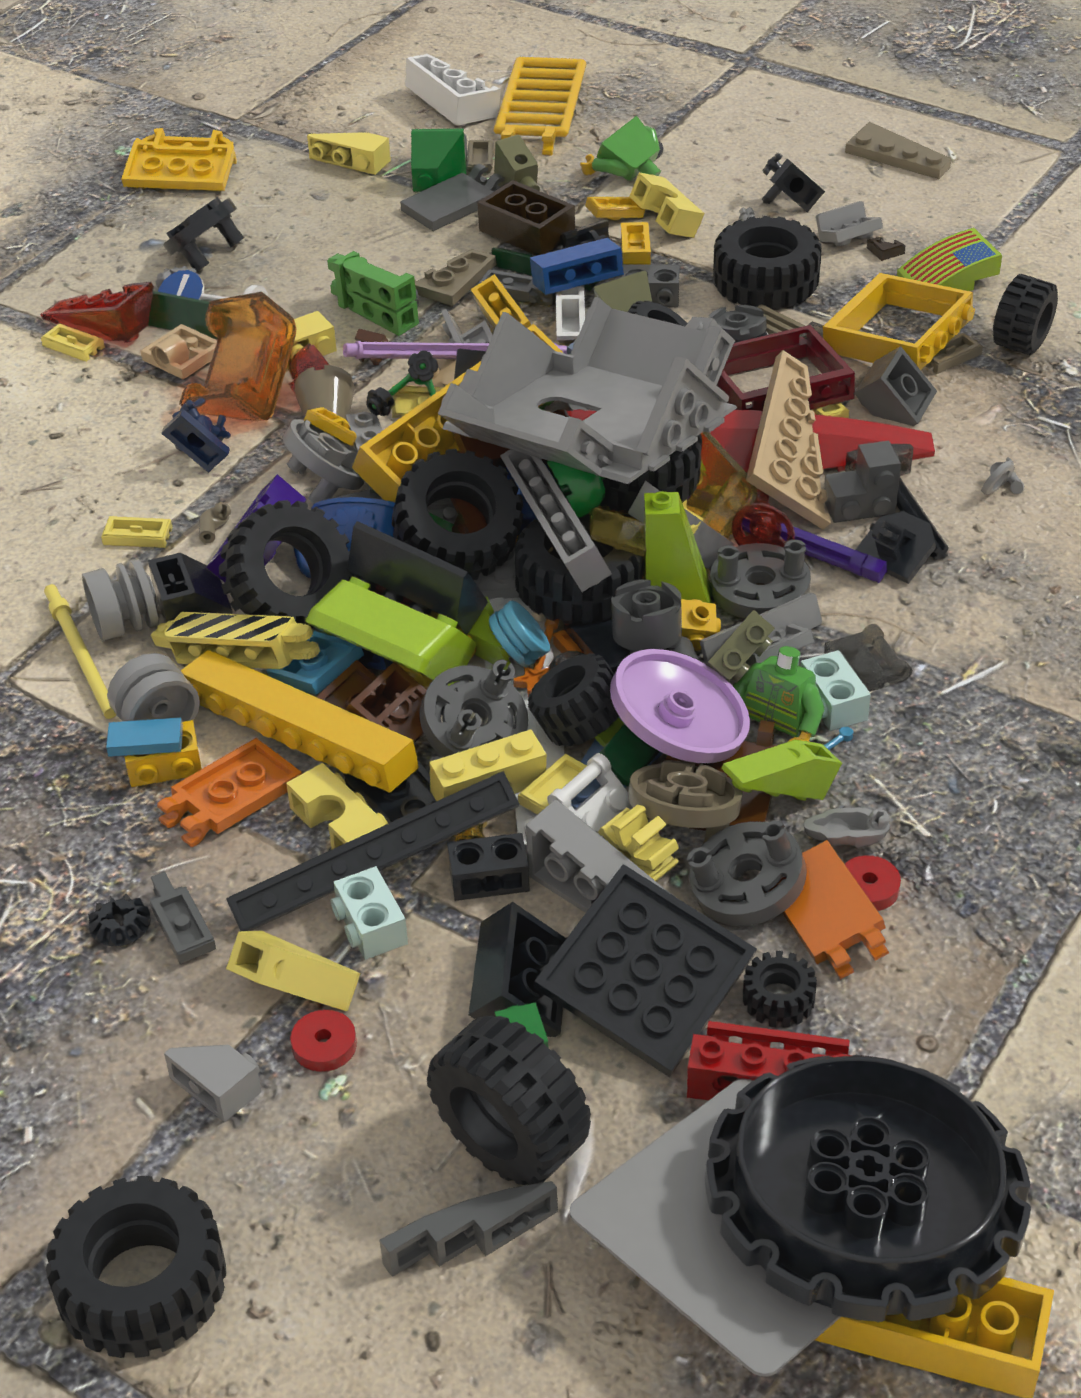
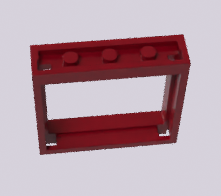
M811 325L734 343L717 383V386L729 396L727 403L738 407L735 410L763 411L768 387L742 393L728 375L773 365L776 356L784 350L796 359L807 357L822 373L809 377L812 396L808 398L810 410L855 399V372ZM806 333L807 339L799 337V334Z

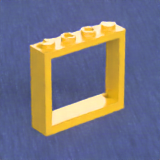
M879 273L823 325V339L838 355L874 363V361L901 346L917 367L922 370L973 319L975 314L973 292ZM886 304L942 316L915 344L859 331Z

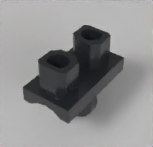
M601 220L562 233L560 236L562 249L604 238L610 239L608 221Z

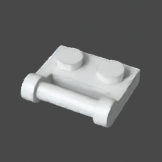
M600 753L593 755L587 761V767L562 789H555L547 797L548 804L557 799L597 833L602 826L626 807L630 810L633 808L628 801L627 790L611 771L609 760ZM596 778L601 786L574 810L571 806V800Z

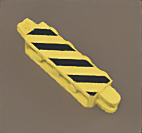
M181 612L175 620L160 623L156 631H153L151 634L155 646L170 648L178 664H190L205 651L210 650L249 668L281 669L288 666L293 659H311L320 652L318 643L306 641L313 635L311 626L309 624L296 623L294 617Z

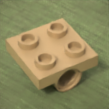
M183 324L140 350L143 361L181 379L189 377L224 353L222 342Z

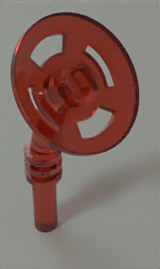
M735 470L731 474V479L744 492L746 500L750 503L738 510L732 521V534L738 546L763 543L784 548L786 542L795 540L794 527L789 518L782 511L769 504V495L747 482L746 476L741 470ZM743 518L751 520L749 525L751 533L745 536L742 529ZM782 523L785 524L787 529L786 541L780 536Z

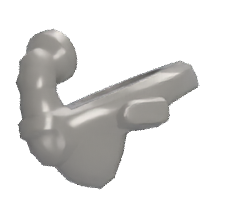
M1009 457L1006 458L1004 463L995 462L991 466L990 476L981 488L985 495L993 494L1006 482L1011 484L1010 488L1014 494L1023 492L1024 484L1014 472V462Z

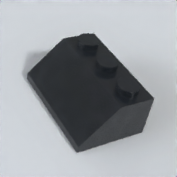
M514 902L509 903L481 921L468 1015L475 1020L478 1017L484 1016L495 1017V1011L536 1002L546 1036L556 1037L560 1035L563 1007L533 987L537 977L567 938Z

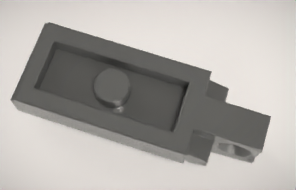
M489 269L478 282L479 284L495 274L510 296L518 302L530 301L531 303L537 302L539 305L552 306L556 301V292L545 295L533 285L532 276Z
M165 871L151 876L154 885L153 891L156 895L150 898L151 908L179 964L216 950L215 940L187 887L181 886L174 889Z

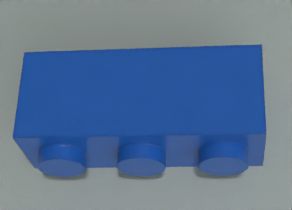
M609 238L530 257L533 285L545 295L624 275L621 247Z

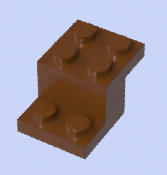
M356 660L317 696L319 699L412 739L414 743L424 735L419 713L421 701L427 690L395 662L376 677L362 663Z

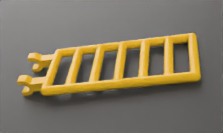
M517 57L493 129L494 132L501 135V139L518 134L523 136H542V155H553L556 137H566L569 133L586 68V61L584 59ZM523 67H543V68H523ZM546 68H569V69H546ZM519 78L569 79V80H543V79H519ZM516 89L565 90V91H569V92H561V91H536V90H516ZM513 100L555 101V102H566V103L523 102V101H513ZM509 111H516V112H541V113H563V115H556V114H531V113H509ZM505 123L547 124V125H560V127H558V126H534V125H510V124H505Z

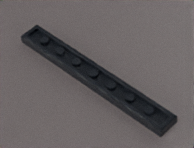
M504 771L227 897L226 901L240 931H252L334 893L333 881L375 866L381 871L519 807L520 804Z

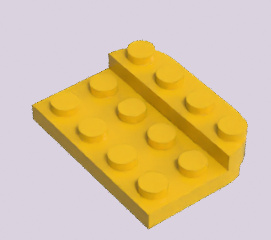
M163 128L153 129V135L147 136L142 140L139 138L135 139L121 178L123 187L225 191L232 164L237 163L233 141L231 142L223 137L222 131L213 130L211 138L165 136Z

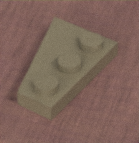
M471 249L448 260L447 266L438 271L430 269L424 272V278L418 281L415 280V289L418 291V296L439 301L445 305H455L481 280L489 269L496 266V256Z

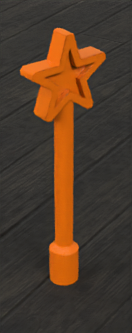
M559 619L555 621L545 620L544 626L546 629L544 633L549 644L554 630L558 627ZM546 655L536 660L533 669L524 667V675L513 679L515 688H526L529 696L534 685L549 671V668L542 669Z

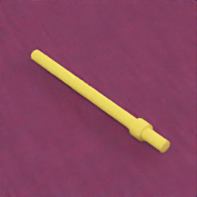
M47 585L44 593L49 601L48 608L53 619L59 622L105 718H114L116 714L109 705L108 690L71 617L72 610L67 600L61 597L55 585Z

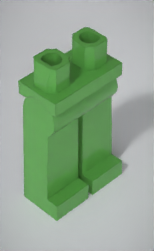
M355 251L345 256L337 253L327 260L328 269L335 274V279L332 280L330 287L331 293L338 298L339 307L343 309L348 307L351 311L398 336L419 324L417 302L414 301L416 299V289L413 275L408 273L401 276L369 264L367 259L360 257L359 253Z

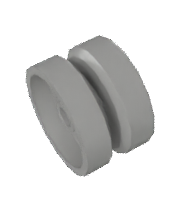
M158 653L143 654L129 660L116 672L110 681L107 693L110 707L122 721L180 717L182 722L194 721L200 705L197 690L185 678L181 670L168 656Z

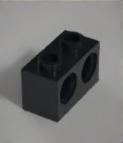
M522 833L447 842L454 901L530 892L529 865Z

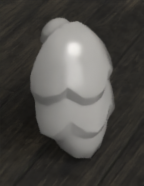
M860 807L836 808L805 820L803 826L809 837L824 842L828 840L834 846L851 845L862 848L873 845L885 838L890 828V816L882 809L872 811Z

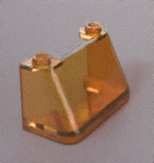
M262 291L210 301L205 322L208 330L218 338L204 387L198 383L185 386L179 405H184L188 400L195 402L199 398H204L206 403L197 408L200 414L218 417L219 415H224L226 418L248 421L269 420L275 411L296 337L297 328L294 318Z

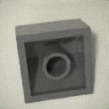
M900 346L874 361L854 394L872 416L915 426L919 423L937 390Z

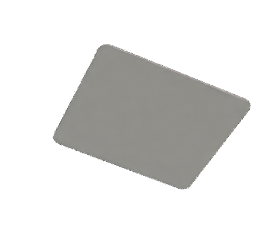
M739 1079L574 1200L570 1206V1217L575 1224L755 1375L765 1377L772 1376L781 1370L841 1316L834 1315L832 1308L816 1302L809 1306L804 1305L765 1282L766 1270L761 1265L746 1266L742 1263L720 1233L722 1215L713 1214L710 1211L705 1187L706 1163L709 1159V1140L721 1112L724 1109H735L737 1093L753 1081L750 1079Z

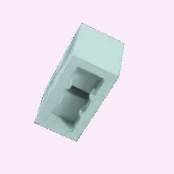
M839 650L801 661V667L813 671L816 675V687L819 690L824 705L822 721L829 731L868 720L871 694Z
M376 866L333 881L335 898L331 899V906L334 915L338 921L344 920L346 923L344 926L349 944L352 948L358 946L365 960L408 944L406 919Z

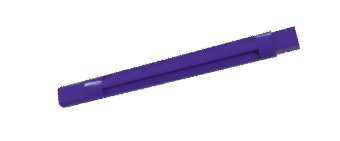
M696 489L687 498V506L723 518L730 526L782 546L789 540H800L805 543V555L880 583L887 572V563L884 560Z

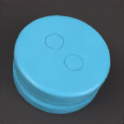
M509 601L502 609L489 617V625L496 639L511 658L521 666L530 667L537 659L550 651V644L544 631L533 616L518 602Z

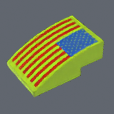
M971 228L945 237L923 249L897 270V275L917 281L973 291L975 280L1000 274L1002 254L975 228Z

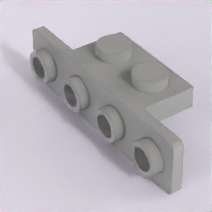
M807 593L759 614L775 628L768 636L773 642L760 657L753 653L745 663L753 665L754 663H762L770 656L778 657L779 649L783 646L794 647L801 652L803 647L814 643L811 629L822 623L816 594ZM741 623L700 641L705 664H707Z

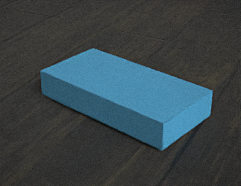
M181 717L109 722L106 745L108 757L181 752L183 733Z

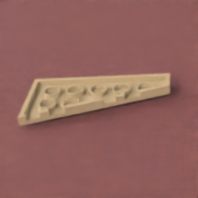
M782 350L775 358L746 481L824 530L831 524L830 514L825 513L824 509L827 493L826 490L821 488L820 482L823 466L818 434L813 433L812 424L816 420L814 411L809 408L808 398L812 396L808 366Z

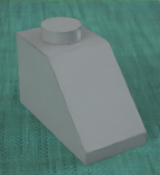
M230 1045L169 1048L164 1052L170 1079L224 1123L262 1092L258 1076L260 1069L256 1061L247 1053L241 1055Z

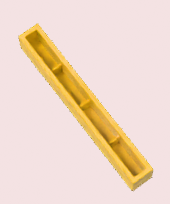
M205 651L181 670L185 678L197 690L201 706L217 715L227 717L241 726L253 729L267 738L279 741L290 749H296L305 753L316 761H322L333 766L342 773L359 778L370 786H376L391 793L419 768L412 739L213 651Z

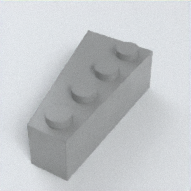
M557 799L526 824L529 877L585 913L623 864L664 889Z

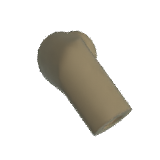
M218 502L215 504V507L201 514L199 519V538L202 542H213L215 540V530L226 524L229 520L231 508L227 503Z

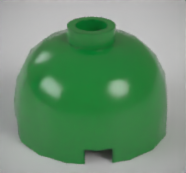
M546 461L555 482L578 519L585 517L599 507L605 495L603 482L605 477L578 470L561 463Z

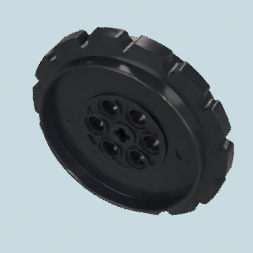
M851 1055L841 1057L820 1056L787 1064L786 1072L776 1076L772 1073H765L740 1090L736 1096L735 1109H724L711 1133L708 1149L709 1159L706 1163L705 1187L710 1211L713 1214L722 1215L720 1229L722 1237L742 1263L746 1266L761 1265L766 1270L765 1282L804 1305L809 1306L816 1302L832 1308V1313L837 1316L856 1320L883 1322L887 1315L903 1314L907 1320L915 1321L949 1313L955 1310L958 1295H965L975 1300L992 1289L1005 1276L1009 1257L1018 1256L1024 1242L1031 1212V1206L1026 1202L1030 1189V1179L1021 1152L1016 1148L1005 1146L1008 1134L1007 1129L981 1102H971L960 1092L959 1086L927 1070L895 1060Z

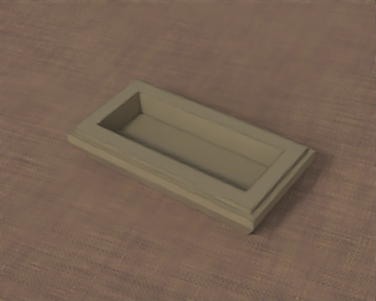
M494 140L468 141L467 170L469 172L477 164H482L488 168V171L484 173L491 172L493 169Z

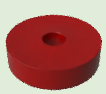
M870 855L858 856L845 863V866L877 911L884 910L896 902L900 892L901 877L899 871L892 863L883 858Z
M318 1010L311 1012L297 1021L291 1031L290 1040L294 1058L301 1066L311 1071L326 1072L338 1069L345 1065L356 1051L355 1027L346 1015L338 1011ZM322 1039H328V1041L319 1042Z

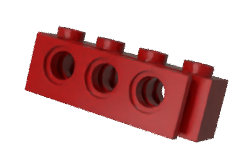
M708 1021L707 1036L693 1034L687 1070V1098L709 1101L733 1083L722 1079L720 1076L723 1075L754 1081L765 1073L779 1076L786 1072L787 1064L820 1056H851L848 1055L850 1040ZM737 1036L742 1038V1044L729 1042V1037ZM771 1042H780L784 1044L783 1049L770 1048ZM814 1047L823 1048L826 1050L825 1055L814 1054L812 1049Z

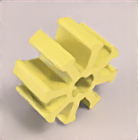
M637 804L631 810L626 807L602 826L598 833L657 882L678 864V860L672 856L679 849L677 841L674 838L667 839L660 836L658 832L666 826V823L659 816L648 822L644 806Z

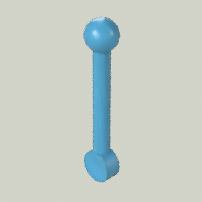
M850 727L840 728L839 735L824 746L830 750L842 741H851L853 730Z

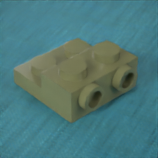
M753 610L706 665L718 672L728 682L732 679L737 683L750 668L745 663L750 656L755 653L760 657L773 642L768 636L775 628Z

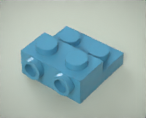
M314 631L312 637L306 641L318 643L320 652L316 657L306 660L293 659L288 666L281 669H267L269 677L303 692L317 695L354 661L364 656L361 647L338 637Z

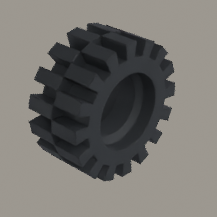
M776 951V957H771L770 952H766L762 955V961L755 957L752 960V965H747L743 982V1004L747 1006V1012L750 1016L756 1014V1021L761 1024L765 1019H769V1026L775 1028L776 1021H782L783 1028L790 1027L791 1019L797 1025L803 1021V1016L806 1018L810 1016L811 1010L815 1005L817 977H814L815 971L813 967L807 968L808 961L804 958L796 962L797 954L790 952L789 957L785 958L783 957V951ZM779 983L788 985L795 991L779 995L767 991L764 987Z

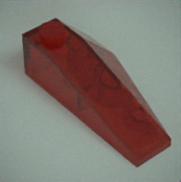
M152 282L131 283L122 287L123 291L113 294L110 289H106L90 298L85 294L60 300L40 315L43 320L55 324L60 323L108 341L128 343L136 340L139 337V332L148 326L154 286Z

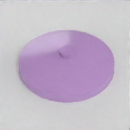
M663 649L640 650L622 660L611 680L610 694L612 703L625 725L645 743L671 757L694 763L720 762L733 756L748 735L750 728L749 713L739 693L718 672L690 656Z

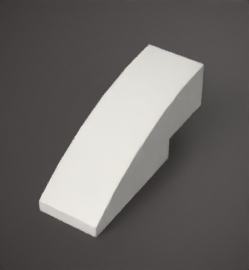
M584 285L556 292L557 341L575 340L579 336L585 321Z

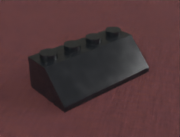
M357 521L353 526L347 568L353 577L370 584L368 590L437 619L439 614H442L457 621L456 629L468 635L488 601L467 571Z

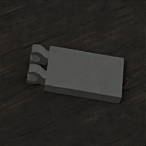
M477 164L469 175L460 173L400 201L401 211L430 230L435 231L477 211V202L501 188L497 185L504 181V177L499 174H493L487 179L481 175L488 171V168L482 164Z

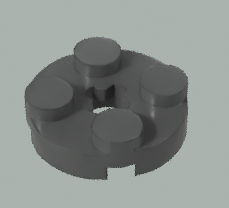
M735 305V311L726 312V307H722L709 315V318H714L721 328L735 340L734 343L760 336L767 329V318L764 316V311L754 306Z

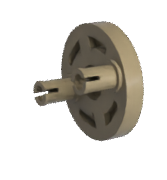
M664 760L662 764L649 765L638 769L630 778L628 801L632 807L638 804L646 808L645 813L648 822L659 816L669 825L687 828H706L703 844L717 832L729 827L730 822L739 816L742 800V791L732 784V779L727 777L725 773L703 764L695 766L694 762Z

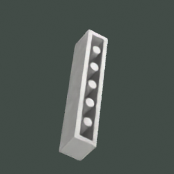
M511 449L500 455L581 592L612 574L542 459Z

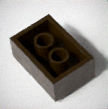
M514 180L477 202L479 231L530 252L535 256L548 253L560 245L561 234L575 229V205Z

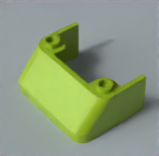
M353 576L350 581L341 580L311 608L305 620L306 623L327 635L336 636L420 673L432 681L439 674L450 668L468 665L477 645L476 641L456 629L457 621L442 614H439L437 619L372 592L368 590L370 584ZM459 681L452 682V683L448 684V686H450L451 684H454V683H456V682H459Z

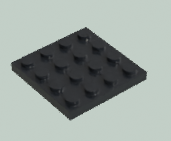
M623 864L537 977L533 988L663 1074L671 1077L691 1048L693 1034L700 1035L708 1021L755 956L757 948Z

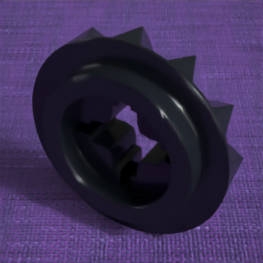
M127 894L118 900L110 896L106 904L96 903L95 912L88 914V927L91 936L97 942L107 946H123L138 940L146 933L151 921L149 908L144 906L140 898L131 900ZM116 914H121L124 918L123 926H120L119 922H116L114 919Z

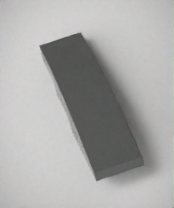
M552 1181L507 1188L459 1202L422 1217L379 1240L383 1265L393 1277L430 1254L440 1267L475 1244L485 1256H488L558 1212L557 1186Z

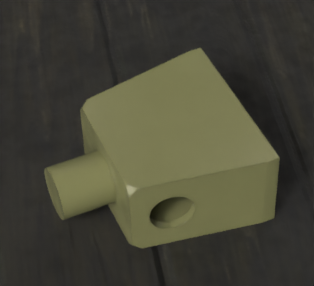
M518 134L495 141L494 174L504 177V181L500 182L497 186L502 187L514 180L540 191V187L537 185V161L521 136Z
M643 270L594 286V297L603 300L610 308L628 312L631 305L637 301L652 302L647 272Z

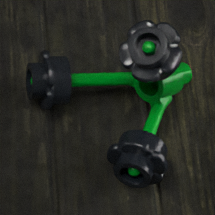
M422 350L418 354H412L408 360L409 373L389 391L382 387L368 391L366 405L372 414L388 416L395 405L392 396L409 382L427 386L430 397L436 393L432 378L433 374L438 370V362L436 359H433L430 352Z

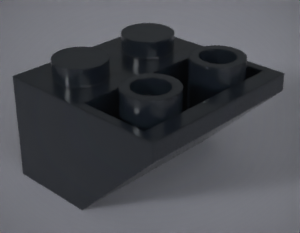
M182 553L148 560L152 584L165 623L175 620L181 612L233 614L228 597L224 594L221 586V579L206 568L207 565Z

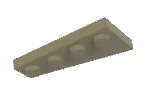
M868 122L846 143L845 153L940 179L951 166V158L872 122Z

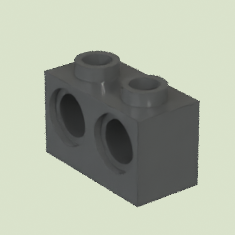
M623 264V277L646 270L653 303H658L665 307H679V265Z

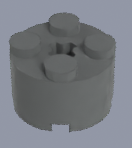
M636 580L616 589V596H612L611 599L612 636L615 642L621 647L630 650V654L646 649L664 650L666 648L678 647L681 644L682 608L681 593L675 586L662 581V587L651 586V580Z

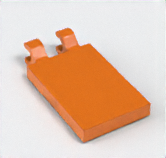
M254 738L171 787L172 796L165 797L157 803V807L165 813L159 817V821L167 828H172L180 822L186 811L192 813L193 815L185 817L180 822V826L188 832L181 836L182 840L190 847H194L204 839L210 829L219 834L286 794V783L303 773L258 738Z
M828 840L803 852L807 870L805 884L796 901L783 912V915L815 963L818 965L828 960L837 976L842 979L854 973V969L849 963L851 958L846 952V949L862 941L875 961L889 954L888 949L884 945L886 940L880 932L886 928L883 918ZM777 883V884H776L772 889H770L768 892H770L771 890H773L779 883Z

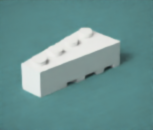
M429 54L406 58L405 86L454 125L466 126L468 123L497 118L500 106V88L496 86L488 88L485 86V81L479 78L473 81L467 78V72L450 69V64Z

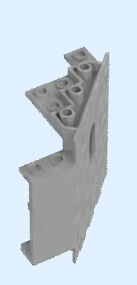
M594 297L591 307L586 313L579 336L574 341L571 355L553 350L509 313L502 312L486 353L482 357L478 372L467 369L459 386L450 383L447 393L442 399L438 415L447 420L442 428L444 430L629 484L648 470L656 471L670 461V454L676 450L683 452L698 441L697 436L703 431L710 433L725 422L723 417L738 408L733 404L727 403L729 396L717 386L735 340L721 327L710 325L708 332L612 309L603 300ZM549 401H562L597 412L582 421L570 416L565 417L541 410L538 406Z

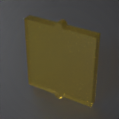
M598 507L592 508L589 512L591 539L613 546L617 550L622 549L644 557L646 552L644 523L622 516L617 512L613 513Z

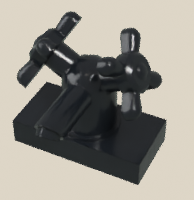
M776 153L775 156L767 161L765 168L762 170L766 176L771 170L775 173L770 178V181L774 184L763 196V202L765 204L772 203L780 192L783 191L808 213L825 191L788 158L783 164H780L778 161L783 155Z

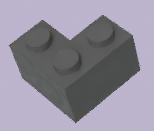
M890 441L858 445L855 471L825 475L824 490L827 493L825 505L834 523L896 513L901 463Z

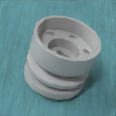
M138 558L129 561L131 576H128L122 563L117 564V580L111 581L104 568L82 574V583L87 603L102 642L124 636V620L128 618L136 632L142 630L140 616L142 614L149 628L159 624L156 593L149 575L145 572Z

